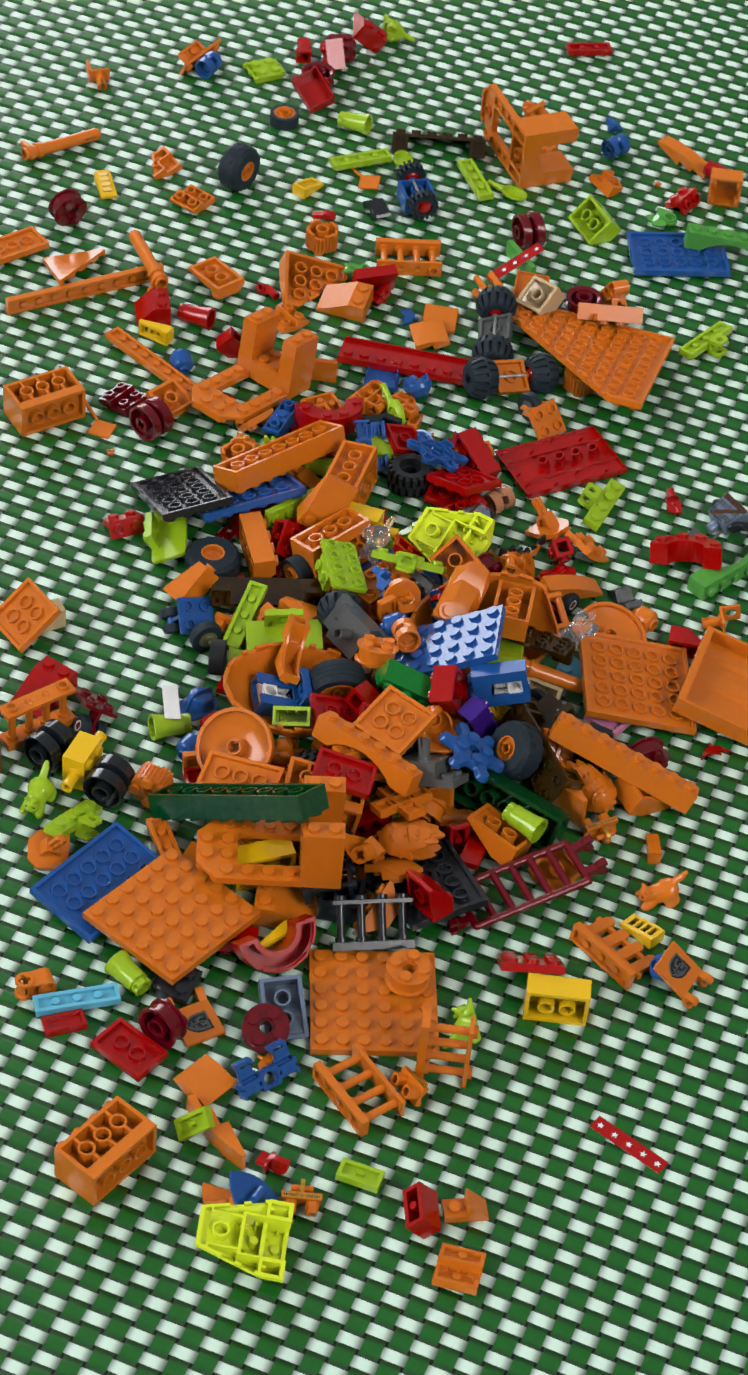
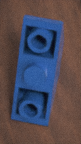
M284 398L263 426L262 431L276 437L290 433V427L294 425V405L298 402Z

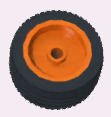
M338 658L327 660L315 665L309 672L312 693L347 697L356 686L366 681V674L362 665L350 659Z

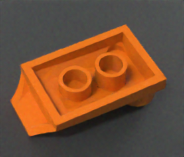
M216 256L188 267V271L210 288L212 296L219 300L236 294L245 284L244 277Z
M474 561L456 566L431 616L437 620H446L477 611L489 587L490 571Z

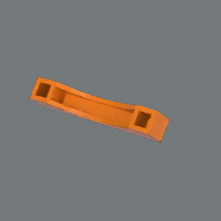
M329 710L318 715L312 732L313 737L325 745H346L364 753L380 769L388 786L403 797H407L417 791L424 772L418 769L416 765L407 762L401 755L392 752L383 743L377 742L368 733L356 728L351 722L345 721L336 712Z

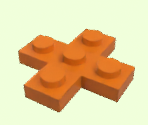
M386 784L377 788V795L382 799L370 803V810L380 819L399 813L408 821L416 820L426 815V808L422 804L433 800V794L425 786H418L415 793L403 797Z

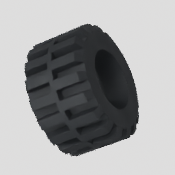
M398 454L389 461L387 486L396 495L399 494L402 497L416 498L419 495H424L431 482L426 480L427 473L433 471L432 465L422 463L420 454Z

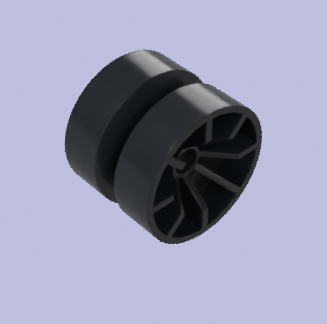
M49 719L38 730L24 739L23 749L29 761L39 770H41L45 760H48L49 772H51L62 763V756L75 737L62 722L56 719Z
M102 755L84 780L83 791L97 805L104 808H115L121 803L126 792L129 790V785L135 776V771L126 760L117 755Z

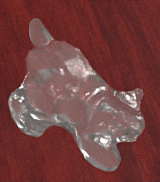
M395 516L390 517L383 526L367 525L363 529L362 537L366 539V543L358 552L360 559L367 557L373 566L378 563L379 559L371 557L372 550H378V547L384 548L390 540L389 530L395 521Z
M584 610L579 611L574 616L572 623L557 633V637L569 638L572 642L576 643V649L584 637L593 636L597 633L599 628L593 621L596 612L592 611L587 614Z

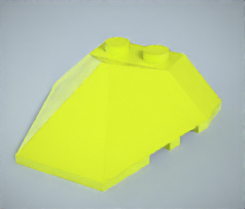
M426 507L409 533L408 538L430 563L432 561L429 557L456 534L462 537L478 557L485 553L492 543L495 520L480 512L468 513L462 510L449 511L444 508Z
M269 1199L263 1203L244 1201V1204L231 1205L230 1203L202 1205L194 1246L259 1279L283 1283L286 1249L295 1204Z

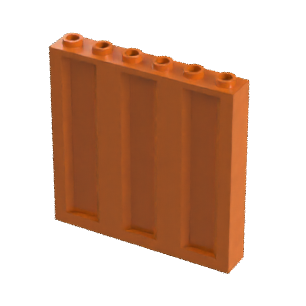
M708 625L672 711L747 746L748 643Z

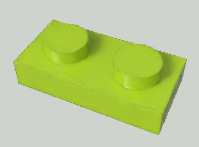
M203 1106L173 1120L179 1142L189 1140L215 1128L210 1106Z
M343 1157L336 1172L335 1180L377 1194L385 1177V1171Z

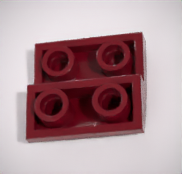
M121 382L116 384L113 389L105 392L98 400L108 409L127 416L132 407L147 399V393L135 391L134 385Z

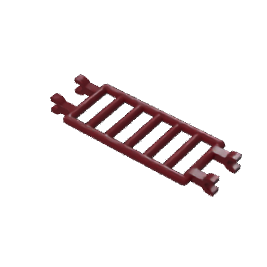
M588 834L575 843L570 844L568 840H562L477 874L473 877L480 887L479 882L491 879L508 909L496 913L488 899L489 905L484 906L489 917L478 921L473 911L464 913L465 916L447 920L450 926L448 927L449 932L453 936L469 926H472L474 930H480L591 885L593 882L591 877L597 874L603 875L608 873L606 867L608 862L603 857L587 867L583 865L577 854L583 851L589 852L594 850L592 845L594 840ZM565 849L582 879L571 883L555 857L554 852ZM546 856L564 887L553 891L535 860ZM527 863L545 894L534 898L516 867ZM509 871L527 902L516 906L498 875Z

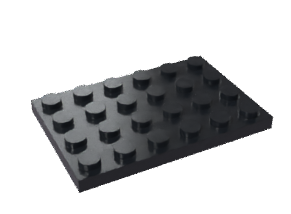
M200 466L131 483L132 490L164 522H173L176 518H188L195 513H207L211 509H222L233 504L232 496Z
M446 835L444 838L439 839L438 844L441 846V849L435 853V857L412 861L423 868L421 873L437 881L446 892H450L453 896L454 912L435 923L489 905L488 898ZM387 852L384 855V857L391 856ZM378 875V877H379V879H380V881H381L382 883L385 884L386 882L389 881V880H382V875ZM403 879L401 883H394L395 893H408L407 879ZM406 902L407 924L412 932L435 924L412 903Z

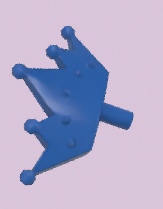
M410 308L405 309V311L399 310L404 315V317H401L404 320L401 326L412 324L413 319L419 321V318L415 317V312Z

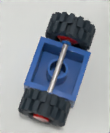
M408 160V163L403 162V166L400 164L399 169L397 168L396 170L398 181L396 197L404 215H413L416 219L424 220V217L429 219L428 216L433 217V212L437 213L436 209L439 208L437 196L429 178H426V173L420 162H416V160H413V162Z

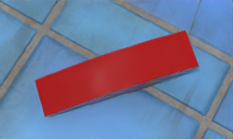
M474 829L460 857L467 868L477 871L488 851Z

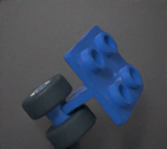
M179 597L176 599L177 606L166 607L160 610L161 619L167 620V624L162 627L164 634L180 633L181 635H190L197 625L207 621L214 622L213 606H210L209 597Z

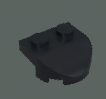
M195 968L173 986L156 974L152 982L156 998L165 999L171 997L173 1002L185 1007L194 992V988L200 981L203 971Z

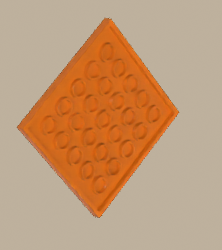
M579 629L577 637L585 716L695 735L697 731L696 722L672 711L689 669L686 648Z
M172 847L83 912V919L172 986L261 917V911L225 885L214 883L205 871L201 872L196 868L195 863Z
M309 949L310 1054L352 1055L353 1044L357 1042L362 1049L367 1051L369 1056L417 1057L423 1010L432 1011L431 1020H435V1023H438L435 954L421 952L428 957L432 964L429 988L419 996L402 997L390 991L384 981L386 962L389 956L394 953L393 951ZM434 1032L433 1037H439V1032ZM432 1045V1047H428L431 1050L440 1051L439 1046Z

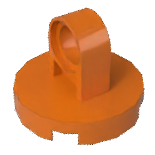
M406 577L391 581L389 587L383 592V598L392 593L397 597V608L402 614L414 611L421 599L418 585Z

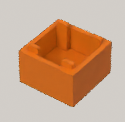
M712 167L707 204L738 208L744 171Z

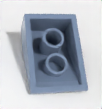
M301 974L259 979L257 985L260 1004H274L280 1007L288 1016L290 1031L287 1040L309 1038ZM263 1024L265 1033H269L272 1030L271 1027Z

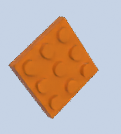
M28 577L0 605V631L18 651L23 653L62 612L34 581Z
M390 684L352 724L402 757L417 741V738L421 737L437 720V714Z

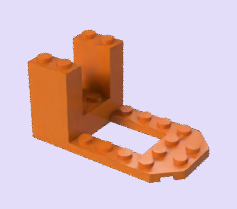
M490 84L487 88H484L480 110L481 122L484 121L486 129L483 130L484 138L517 187L523 189L571 181L573 166L570 165L561 150L542 153V147L576 142L579 128L573 122L572 117L566 111L520 118L497 84ZM499 114L512 131L510 150L497 131L500 123Z
M266 306L245 316L237 364L192 386V407L217 422L225 423L226 420H235V423L243 424L263 412L280 405L284 398L291 399L310 389L319 336L310 330L304 329L284 339L282 352L280 353V351L274 349L279 313ZM248 377L270 389L243 404L221 392Z
M304 775V783L325 784L330 807L322 811L321 815L308 818L309 821L305 823H296V821L281 823L280 820L271 823H265V820L253 823L250 820L220 822L219 819L211 821L197 831L196 868L201 872L205 871L210 876V879L217 884L341 889L346 839V823H343L346 777ZM238 838L300 841L299 866L237 863Z

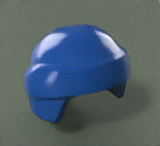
M427 373L417 380L415 375L409 378H402L404 380V391L415 399L423 398L429 394L432 381Z

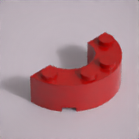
M358 397L345 399V405L335 410L318 408L312 402H301L294 405V423L298 428L318 420H324L343 425L345 435L355 432L356 424L353 423L355 420H362L363 398Z
M679 532L678 535L656 536V539L650 542L649 563L668 565L677 561H691L701 564L703 569L721 570L722 544L719 541L706 537V534L689 535L687 532Z
M303 914L287 920L286 936L274 948H264L258 938L250 935L230 942L231 947L241 961L255 969L268 973H281L291 970L308 956V951L315 941V917Z

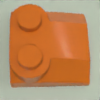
M174 377L147 391L146 394L147 398L155 396L163 400L169 407L173 419L187 412L192 407L191 396Z
M564 849L554 852L571 883H574L580 877V874ZM544 856L537 859L536 863L552 890L564 887L547 857ZM529 867L527 870L531 879L539 883Z

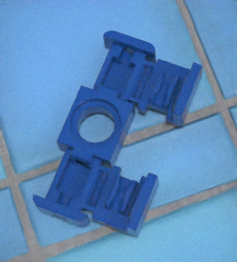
M367 419L355 420L353 423L356 424L357 439L354 441L357 443H366L372 446L371 438H374V436L384 438L386 436L384 420L381 422H370ZM388 454L381 455L382 457H378V471H388Z
M278 1039L264 1047L270 1054L272 1053V1058L274 1059L272 1060L273 1063L258 1071L252 1069L251 1064L253 1062L249 1057H244L230 1065L235 1070L238 1081H241L236 1082V1088L242 1100L249 1101L248 1097L258 1091L266 1092L283 1083L282 1078L293 1072H301L300 1066L295 1064L298 1061L296 1056L290 1055L284 1039ZM267 1072H271L273 1076L269 1083H266L264 1080Z

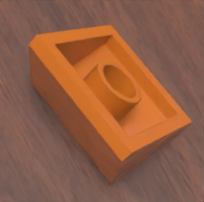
M425 303L422 321L443 320L447 333L454 334L459 317V309Z
M315 358L311 380L336 383L339 362Z

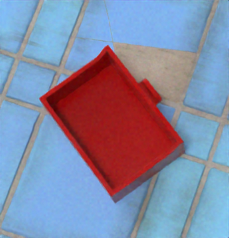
M316 65L311 70L292 78V85L310 114L335 103V96L328 86L330 82L327 77L323 78Z
M396 264L354 269L351 282L374 285V291L378 290L385 282L390 283L391 290H393L398 276Z

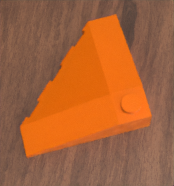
M286 250L279 261L282 304L289 303L295 308H300L304 303L318 298L323 293L326 285L346 282L347 273H344L345 266Z

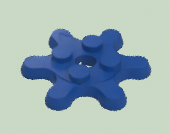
M424 432L417 433V440L411 438L407 440V447L418 451L421 455L422 463L426 465L437 466L440 464L447 471L454 473L459 468L457 464L464 466L469 461L466 456L452 450L454 444L449 440L436 441Z
M464 722L455 725L454 729L457 736L449 732H443L439 735V741L449 747L454 753V756L448 760L452 768L456 770L462 767L471 769L474 777L480 783L488 781L489 773L487 769L495 773L503 772L505 766L503 761L493 756L494 739L492 737L485 736L480 738L477 733L471 732L468 725Z

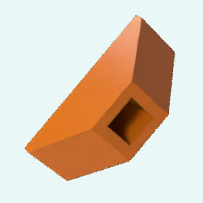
M390 880L385 884L381 883L375 893L387 894V897H395L394 883ZM397 902L386 903V929L398 914ZM377 903L367 904L365 906L366 934L378 932ZM356 921V922L354 923V925H353V927H354L355 929H354V931H353V933H352V934L355 935V936L358 935V933H357V921Z

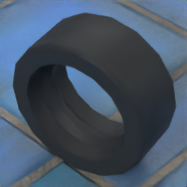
M211 640L208 674L224 675L227 640Z

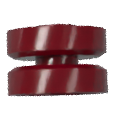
M538 211L529 212L527 215L522 213L513 216V240L521 250L528 249L537 242L541 246L545 244V222Z
M151 396L142 403L132 407L129 411L130 424L134 432L144 441H153L173 427L172 413L166 403L158 397Z

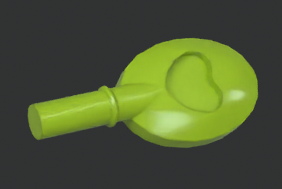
M398 150L394 153L393 161L398 167L400 164L403 166V162L408 163V160L413 162L412 155L407 151Z
M490 179L487 182L490 187L501 191L510 200L525 201L527 199V193L519 187L502 185Z
M381 383L380 388L387 402V413L401 418L402 425H404L405 412L399 400L393 399L387 384Z

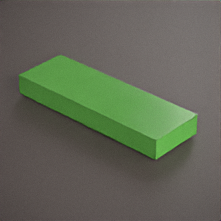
M512 239L507 240L506 255L510 259L523 252ZM530 259L518 266L521 271L536 273L537 266Z

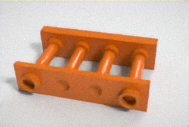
M376 237L375 255H381V259H377L376 266L396 264L398 275L441 277L442 262L436 261V257H440L441 240ZM387 255H397V260L387 259ZM404 256H413V260H404ZM420 256L429 257L430 261H420Z
M64 678L1 705L0 713L8 721V731L0 734V742L7 751L10 752L22 747L24 739L38 730L49 719H56L66 726L72 725L77 717L67 707V696L76 693V688L67 678ZM59 700V709L50 712V703ZM42 707V716L33 719V711ZM25 715V723L16 727V718Z
M423 1010L415 1075L418 1078H423L424 1074L431 1072L463 1076L461 1087L466 1088L467 1079L471 1080L473 1067L469 1066L473 1039H478L479 1026H475L476 1017L471 1016L470 1027L441 1024L431 1020L432 1011ZM434 1032L465 1035L468 1036V1041L433 1037ZM434 1045L466 1049V1054L435 1051L428 1047ZM430 1059L464 1063V1068L429 1063Z
M357 1042L353 1044L352 1057L330 1068L326 1067L321 1060L313 1064L312 1078L360 1137L368 1134L370 1120L392 1109L400 1117L404 1115L406 1100L401 1093L396 1091L369 1058L367 1051L362 1049ZM355 1064L363 1071L342 1083L338 1082L333 1076ZM367 1079H370L375 1085L374 1088L354 1098L350 1097L345 1091ZM379 1094H382L388 1101L367 1113L362 1112L358 1105Z

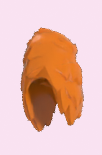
M577 759L575 760L576 763L571 761L565 762L567 768L577 770L585 784L581 790L588 800L586 811L608 813L609 810H615L614 805L617 803L615 800L617 797L616 787L604 770L599 772L591 764H585Z
M425 820L400 821L396 823L393 821L386 824L382 830L376 832L378 835L377 841L387 850L388 854L410 861L435 857V853L441 849V846L438 844L439 839L445 837V834L439 830V826L427 823Z

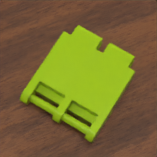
M267 57L243 64V68L247 69L249 76L254 78L256 84L282 79L286 75V71L275 58Z

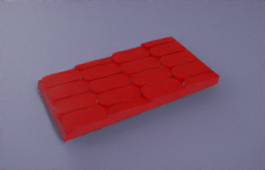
M594 426L495 451L496 456L508 470V473L514 478L524 494L531 499L551 492L556 493L577 485H585L600 479L605 480L628 472L627 467Z

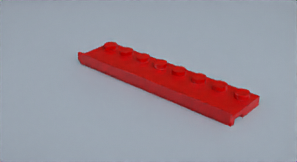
M345 336L337 356V361L367 368L369 365V368L394 373H397L399 370V374L415 375V377L420 378L427 373L431 380L462 386L463 368L471 360Z

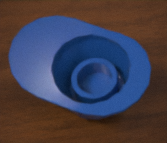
M193 688L189 692L188 697L179 702L180 713H189L191 721H195L215 711L218 708V701L213 695L212 688Z

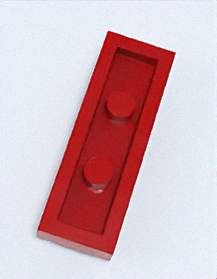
M610 42L566 43L568 56L612 55Z

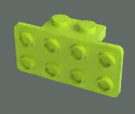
M152 511L145 513V521H143L145 533H143V539L152 550L153 564L185 556L187 551V518L180 517L176 518L173 522H164L156 513L153 514Z
M322 538L320 540L322 554L315 563V570H317L318 581L321 584L322 591L329 592L331 587H333L334 589H344L366 594L368 588L355 545L350 542Z
M265 609L264 620L247 621L245 623L247 651L253 650L255 646L265 643L284 642L281 632L290 613L303 617V609ZM318 619L308 620L311 629L304 646L309 647L310 644H316V648L323 650L322 624Z

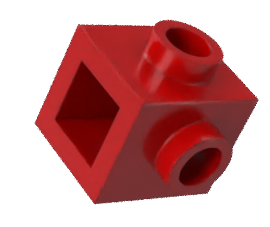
M560 536L552 539L547 548L548 557L552 559L553 564L569 562L575 552L574 545L570 541L569 536L563 538Z

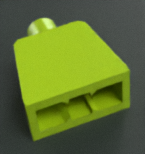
M273 706L272 726L281 724L283 728L291 730L294 727L310 728L311 707Z

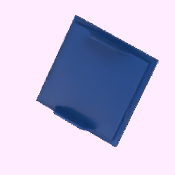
M368 365L363 386L372 380H379L387 384L389 391L397 392L400 379L399 370L397 373L372 369Z

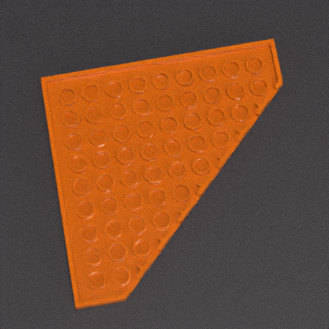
M517 303V310L513 316V322L603 399L615 406L622 405L629 407L631 410L642 409L675 342L674 337L626 325L615 326L614 322H608V325L598 324L599 321L577 319V313L561 309L539 315Z

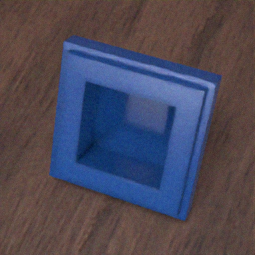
M606 117L608 132L623 131L618 122L610 117Z

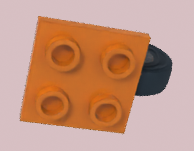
M531 391L525 392L518 397L517 405L519 412L526 421L532 424L538 440L556 436L567 430L554 398L548 401H541L539 396Z

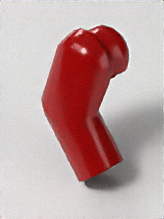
M333 210L313 211L312 218L331 222L336 219V212Z
M263 283L256 285L257 293L269 295L274 300L279 298L280 294L271 285Z

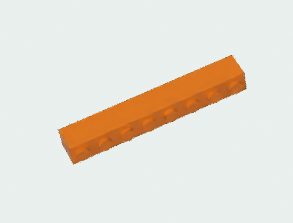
M562 711L550 729L549 739L683 814L687 813L698 797L700 787L696 786L692 781L685 780L676 772L669 771L658 762H653L642 753L635 752L624 743L612 739L608 734L594 729L590 724L578 720L570 713Z

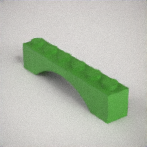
M688 223L684 235V248L700 251L712 246L727 245L748 251L747 233L704 226L698 223Z
M748 553L740 561L722 567L721 570L702 568L691 574L687 590L703 601L708 597H712L720 590L726 589L732 583L738 582L741 578L748 575Z

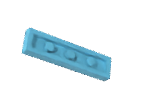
M116 982L32 995V1001L36 1017H42L81 1008L86 1010L121 1004V996Z

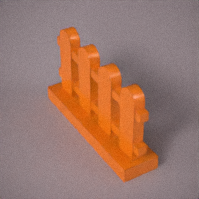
M599 916L590 925L582 924L580 921L575 923L569 939L625 990L632 987L635 978L637 980L640 979L642 973L650 970V962L655 956H644L642 954L644 947L641 943L628 942L629 932L624 929L616 931L613 928L615 920L612 917L602 918ZM605 932L609 933V935L603 938L599 936ZM621 944L623 948L616 951L614 947ZM635 957L637 961L630 964L628 960Z

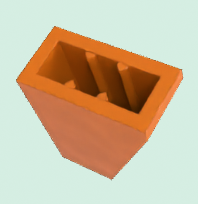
M198 561L168 583L163 590L175 600L179 597H204L219 577L214 574L215 569L208 563L204 565Z

